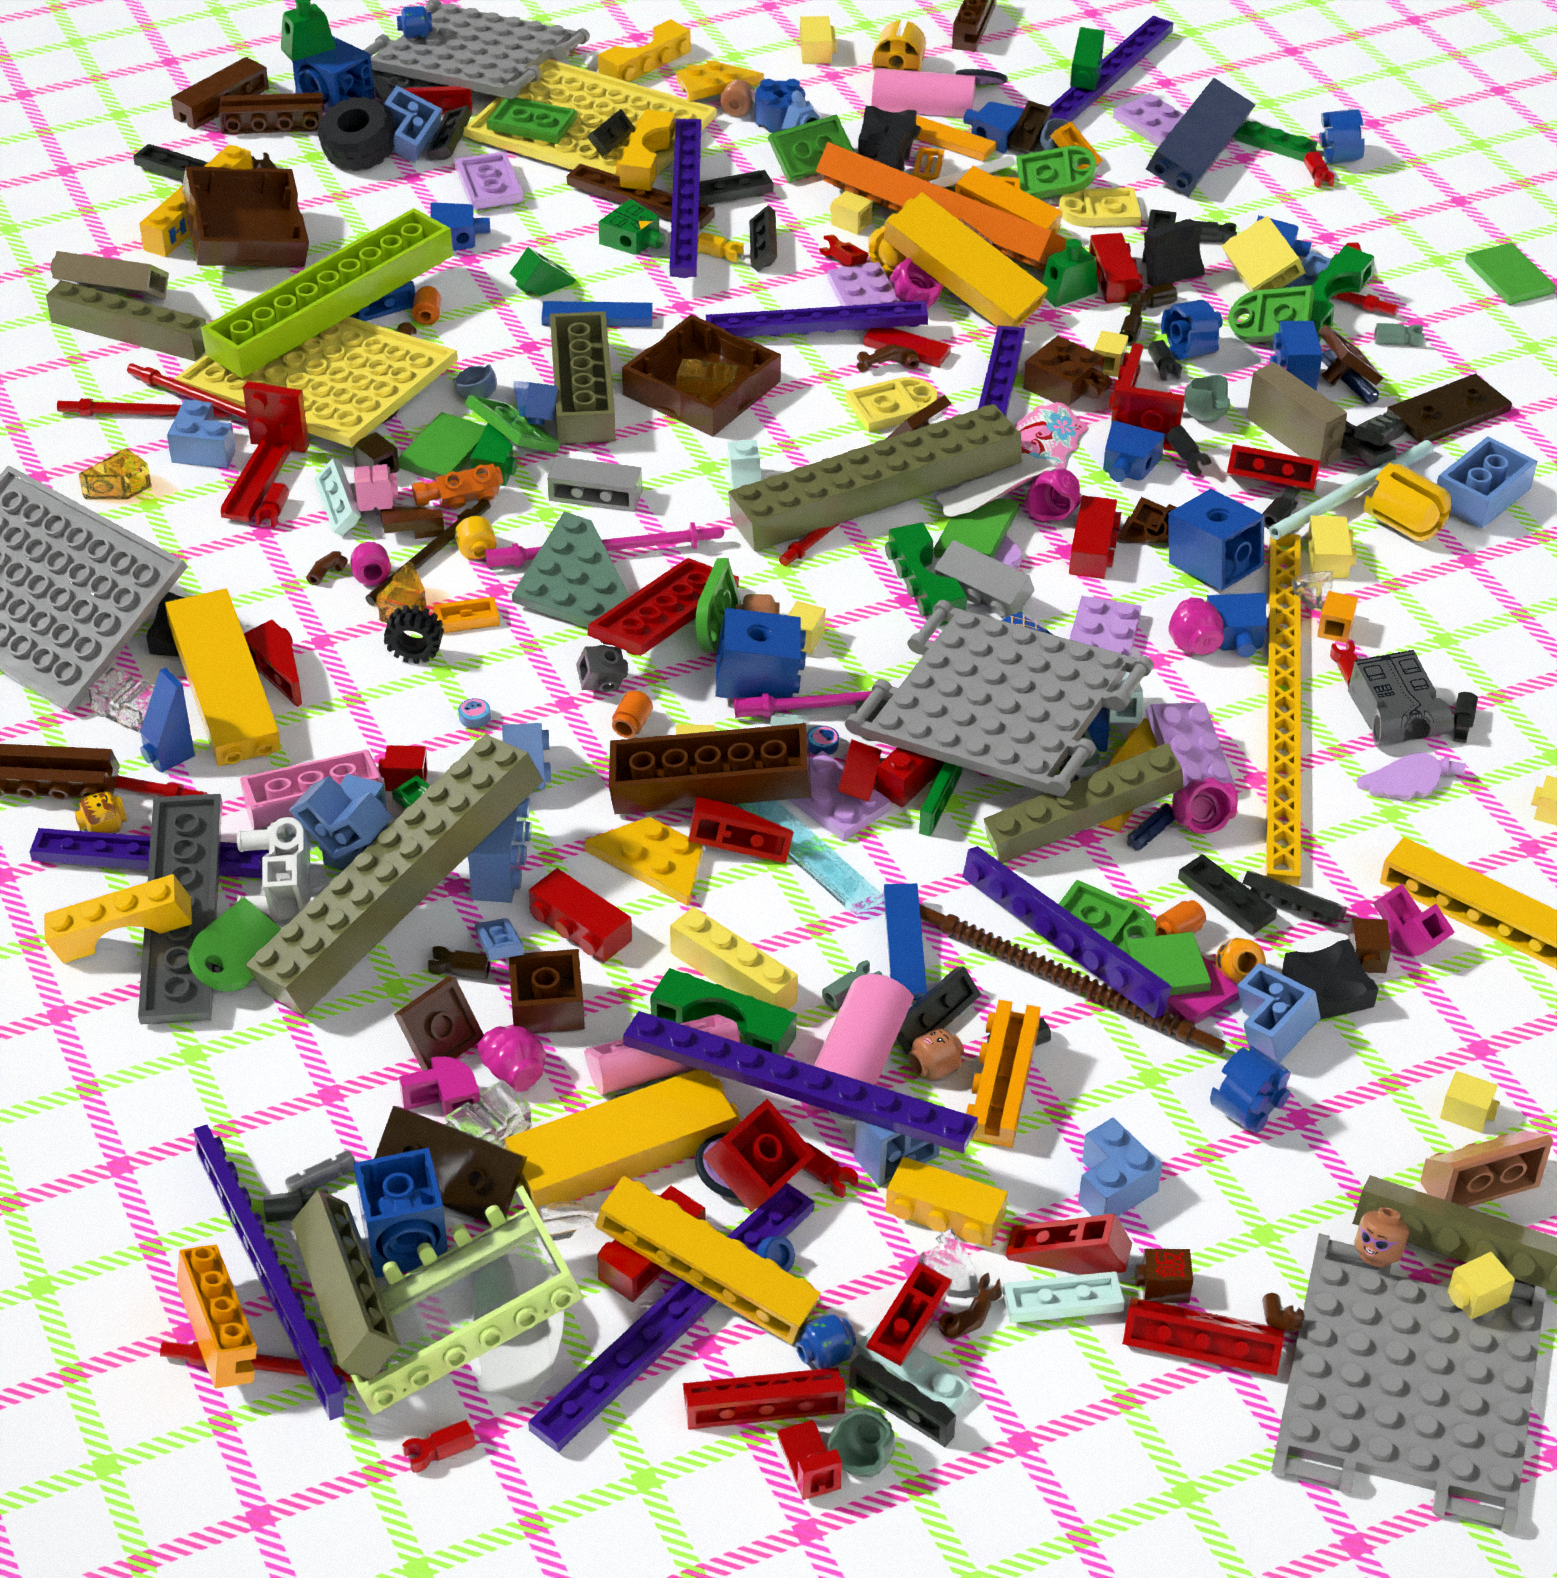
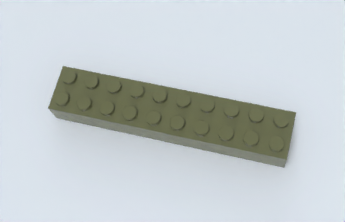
M995 404L983 406L980 409L965 414H959L937 423H931L928 426L904 432L901 435L880 440L858 449H852L846 453L825 458L819 462L797 467L794 470L728 491L731 521L754 552L809 534L813 530L830 527L1021 463V433Z
M487 734L477 740L458 761L453 763L434 784L427 788L426 792L410 807L406 808L401 816L386 830L382 831L376 840L362 853L357 855L351 864L333 878L326 888L308 902L301 912L288 924L284 925L280 932L263 948L259 949L255 956L245 964L262 991L303 1016L308 1013L544 781L529 753Z

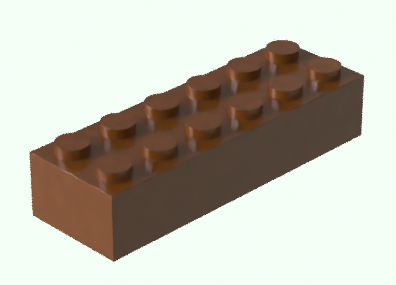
M806 723L610 740L609 791L614 815L694 808L696 797L728 804L810 798V750Z

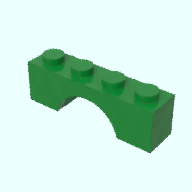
M1345 245L1338 254L1333 255L1328 267L1319 272L1316 281L1312 285L1315 292L1311 321H1314L1319 342L1322 340V337L1318 331L1325 324L1330 328L1333 326L1334 305L1329 299L1344 292L1360 293L1373 277L1374 255Z
M924 523L889 529V539L885 543L886 556L894 562L898 577L900 579L903 578L906 583L908 595L911 598L914 597L920 616H925L926 620H928L939 600L948 601L953 607L966 611L967 596L957 579L938 576L926 569L927 566L932 564L934 540ZM942 621V623L939 626L946 625L949 622Z
M672 968L667 970L650 996L651 1015L681 1024L718 1014L737 1022L738 1031L743 1035L746 1045L781 1056H785L796 1038L797 1013Z

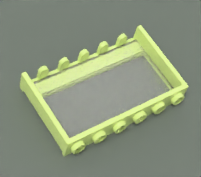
M523 1185L516 1190L526 1209L505 1219L497 1205L488 1207L485 1215L492 1227L471 1238L465 1225H455L451 1229V1234L458 1246L438 1257L430 1243L420 1244L417 1248V1253L424 1265L404 1276L398 1265L393 1261L387 1262L383 1266L382 1271L389 1284L380 1288L400 1346L372 1380L358 1374L351 1375L358 1393L372 1415L390 1407L394 1403L584 1298Z

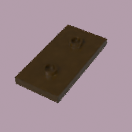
M1475 373L1387 407L1386 413L1400 417L1399 421L1407 424L1405 432L1421 443L1425 440L1435 441L1509 412L1512 408V402Z
M399 1106L392 1107L374 1159L429 1148L443 1206L490 1224L485 1211L488 1207L497 1205L506 1219L527 1156Z

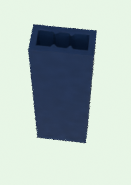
M1213 77L1157 148L1145 169L1189 197L1235 137L1237 131L1247 121L1256 104Z

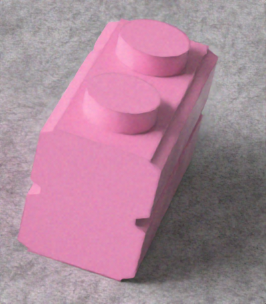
M387 464L374 465L372 469L370 466L355 468L354 479L357 509L359 511L374 510V507H377L378 510L392 509L393 499L399 498L396 473H390V468Z

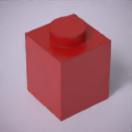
M387 745L385 758H380L378 764L379 773L384 778L385 791L395 790L416 775L425 782L427 781L428 760L426 746Z

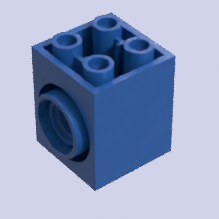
M333 36L336 49L292 61L296 93H323L325 112L331 106L336 105L337 102L352 97L375 98L371 54Z
M1211 488L1168 513L1169 563L1221 591L1264 566V514Z
M725 608L716 653L715 697L729 699L761 697L762 693H769V696H773L776 699L793 697V693L798 694L801 675L797 674L799 670L804 671L806 652L801 651V649H804L806 631L801 630V617Z
M429 1148L353 1163L361 1221L375 1278L385 1276L382 1268L387 1262H395L402 1273L413 1271L424 1265L417 1253V1248L422 1243H430L437 1257L448 1251L444 1208Z

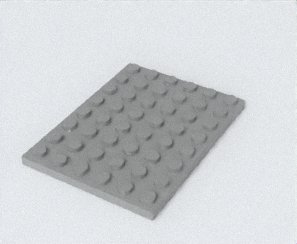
M8 465L0 474V672L72 714L188 567L187 564L177 556Z

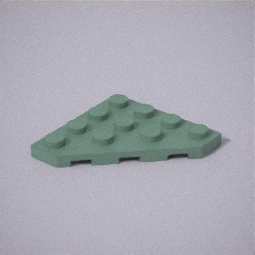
M564 511L513 591L512 602L588 628V624L630 596L592 520Z

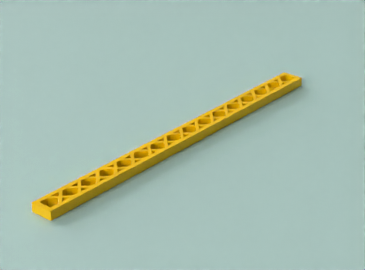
M1287 534L1278 540L1273 539L1271 536L1269 538L1265 876L1289 885L1299 886L1301 878V535ZM1280 546L1291 548L1285 551ZM1285 564L1289 568L1285 570L1280 566ZM1284 583L1289 588L1284 589L1280 585ZM1285 603L1289 608L1284 609L1280 605ZM1285 623L1289 628L1283 629L1279 625ZM1284 643L1289 648L1284 650L1279 645ZM1285 664L1289 669L1284 671L1279 666ZM1285 685L1289 690L1284 692L1279 687ZM1284 706L1290 711L1284 713L1278 708ZM1284 727L1289 733L1284 735L1279 729ZM1284 749L1289 755L1284 757L1278 751ZM1284 771L1289 777L1283 779L1278 773ZM1283 793L1289 800L1283 802L1277 796ZM1283 816L1289 823L1283 825L1277 819ZM1283 839L1289 846L1282 848L1277 842ZM1283 863L1292 871L1277 870L1274 868L1279 864Z

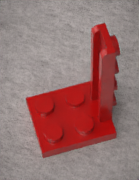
M1133 343L1130 353L1125 352L1123 365L1120 366L1118 379L1115 381L1114 391L1110 396L1108 410H1112L1111 423L1114 420L1164 433L1166 436L1174 427L1182 424L1186 395L1135 387L1141 370L1139 362L1143 353V345ZM1165 438L1164 449L1175 451Z
M247 381L243 386L250 443L258 446L221 505V518L250 522L291 451L306 453L309 448V439L302 390Z

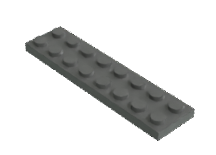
M221 793L153 797L147 882L174 874L191 897L192 924L162 934L144 928L138 1008L140 1025L209 1021L212 1018L213 988L203 984L193 974L189 966L188 954L195 937L217 919L223 806ZM205 964L210 971L214 972V964Z

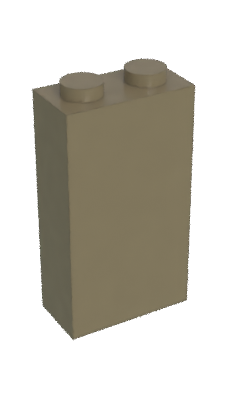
M56 251L55 258L51 261L52 278L58 281H67L99 291L166 299L169 272L151 264Z
M1275 362L1254 371L1246 418L1300 457L1320 460L1321 468L1337 461L1341 455L1347 412Z

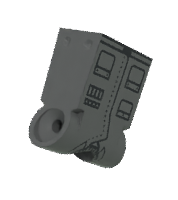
M1414 650L1355 660L1348 693L1367 725L1372 729L1376 747L1448 734L1453 731L1454 717L1451 709L1445 701L1436 697V690Z

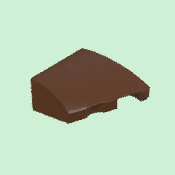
M1141 496L1131 517L1128 516L1121 529L1117 542L1169 543L1168 513L1177 507L1172 504H1168L1165 507Z
M393 503L392 509L380 510L384 534L413 530L415 539L437 537L444 531L443 514L440 509Z

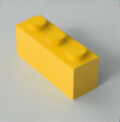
M902 1157L887 1187L885 1212L899 1219L910 1220L928 1226L934 1231L945 1232L963 1238L970 1243L981 1244L991 1248L1006 1215L1008 1191Z

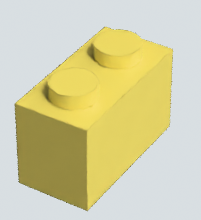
M800 16L802 64L832 63V53H836L837 44L835 25L830 26L829 16Z
M1310 517L1307 545L1312 577H1349L1350 566L1356 565V548H1351L1354 533L1353 529H1348L1347 517Z

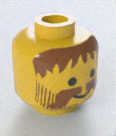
M109 791L83 797L79 804L80 811L74 812L80 831L86 830L87 832L114 834L122 829V822L127 821L120 796L114 797Z

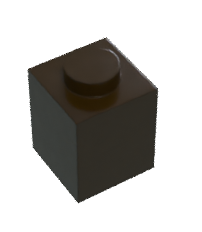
M377 432L362 438L353 446L355 467L370 466L372 469L374 465L387 464L390 468V473L400 471L397 447Z

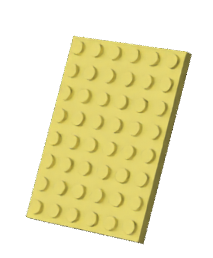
M547 59L538 66L542 73L540 79L530 82L520 90L519 95L516 97L577 110V120L558 144L488 130L486 121L505 99L499 96L464 127V137L473 139L476 142L496 146L499 149L516 152L522 156L539 159L545 163L562 166L565 169L573 170L581 163L616 175L617 161L622 160L623 149L629 145L630 136L603 158L587 136L618 110L622 109L635 128L637 119H641L645 109L675 113V123L676 119H701L702 132L717 117V108ZM675 138L670 149L652 152L656 154L657 176L674 160Z
M349 316L244 378L204 355L175 377L174 380L245 407L243 386L247 381L302 390L308 433L352 448L358 441L376 429L459 359L457 350Z

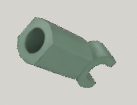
M1376 323L1374 340L1375 344L1403 345L1406 342L1411 345L1420 346L1423 345L1425 334H1422L1423 325L1419 324L1405 327L1404 324Z
M868 960L860 962L855 972L850 971L823 988L822 997L824 1002L833 1010L841 1007L852 982L856 978L867 975L870 972V962ZM879 970L874 974L882 975V972Z

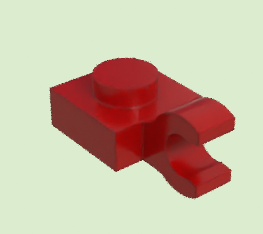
M833 234L823 236V239L829 242L830 247L820 248L819 252L822 255H831L838 259L841 265L846 267L866 263L869 253L850 242L844 243Z

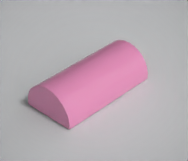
M876 68L873 79L871 106L887 112L916 110V114L964 118L967 109L973 110L976 76Z
M369 749L241 777L242 793L253 830L270 826L271 822H275L283 817L296 819L289 809L312 784L328 776L338 784L342 782L346 774L383 783V779Z
M867 974L856 978L848 990L814 1066L876 1085L914 996L904 985L887 976ZM807 1104V1106L810 1108L811 1111H815V1110H820V1109H822V1108H819V1107H816V1106Z
M718 1014L681 1023L682 1025L740 1042L737 1022ZM623 1039L586 1048L584 1051L591 1079L600 1095L697 1069L623 1045Z

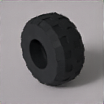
M352 97L337 102L336 105L331 106L319 122L318 138L323 153L330 163L345 170L359 171L370 169L377 164L379 165L385 158L390 156L395 147L393 141L394 133L397 129L390 110L383 103L368 97Z

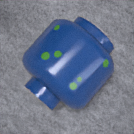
M423 5L405 6L401 10V16H396L398 31H403V36L406 39H424L429 35V32H433L431 11H427Z
M828 1313L803 1324L799 1331L800 1341L796 1342L797 1353L804 1364L810 1363L815 1369L832 1368L851 1358L853 1347L856 1346V1336L846 1318H839L833 1313Z

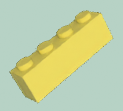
M690 908L670 925V953L714 983L738 993L753 996L774 1006L786 1008L787 1010L798 1002L797 973L697 908Z

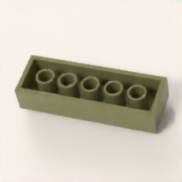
M606 311L550 314L554 386H558L555 406L559 444L616 441Z

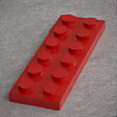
M686 558L588 624L587 636L595 638L603 644L613 645L626 650L631 655L642 656L696 618L698 601L713 567ZM733 574L736 586L738 588L739 576Z

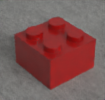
M766 1099L702 1157L752 1213L782 1188L816 1154L774 1105Z

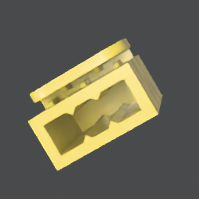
M1268 215L1254 222L1249 228L1237 236L1231 237L1226 243L1221 245L1228 261L1236 270L1238 277L1249 292L1283 288L1306 273L1299 257Z

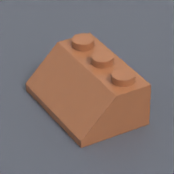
M1521 1131L1510 1135L1503 1134L1493 1140L1479 1144L1471 1143L1451 1152L1436 1153L1430 1158H1426L1420 1183L1427 1194L1465 1207H1471L1539 1187L1552 1147L1553 1138L1550 1134Z

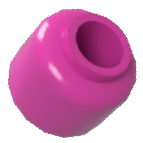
M376 542L361 543L354 548L350 555L351 569L354 578L359 583L366 586H376L389 577L391 562L387 550L381 544Z

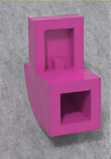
M1403 884L1395 887L1372 903L1382 919L1388 920V927L1391 930L1389 932L1390 944L1406 955L1419 956L1456 933L1437 904L1421 912Z
M432 1057V1069L399 1076L401 1101L403 1107L407 1110L440 1102L446 1124L482 1116L480 1091L474 1073L469 1066L458 1059Z

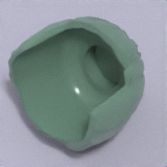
M1222 375L1196 378L1185 388V405L1190 415L1195 419L1204 422H1214L1221 419L1230 408L1228 381Z
M867 1408L856 1409L837 1422L830 1433L828 1447L829 1451L837 1449L842 1461V1470L857 1477H874L882 1472L892 1459L896 1442L895 1433L891 1422H888L881 1412L877 1413L875 1410Z

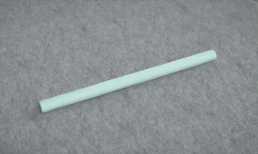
M1428 440L1419 443L1396 456V459L1383 463L1272 525L1269 528L1270 536L1278 540L1310 522L1311 516H1321L1378 484L1379 481L1375 480V478L1390 462L1394 465L1399 463L1408 467L1434 451L1433 444Z

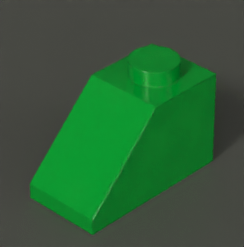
M1080 27L1072 61L1070 86L1095 90L1101 76L1105 30Z
M530 247L526 248L509 272L517 280L515 285L527 294L532 291L539 296L570 286L576 281L564 267Z
M487 423L470 457L471 469L478 465L494 464V467L499 466L503 477V484H500V486H506L510 476H514L516 473L517 458H513V445L501 432Z

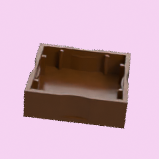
M185 166L182 193L198 266L305 267L309 240L304 218L298 207V192L292 169H230L225 167Z
M692 314L668 331L658 343L646 348L622 367L624 396L712 437L781 382L780 353L751 340L737 337L723 328Z

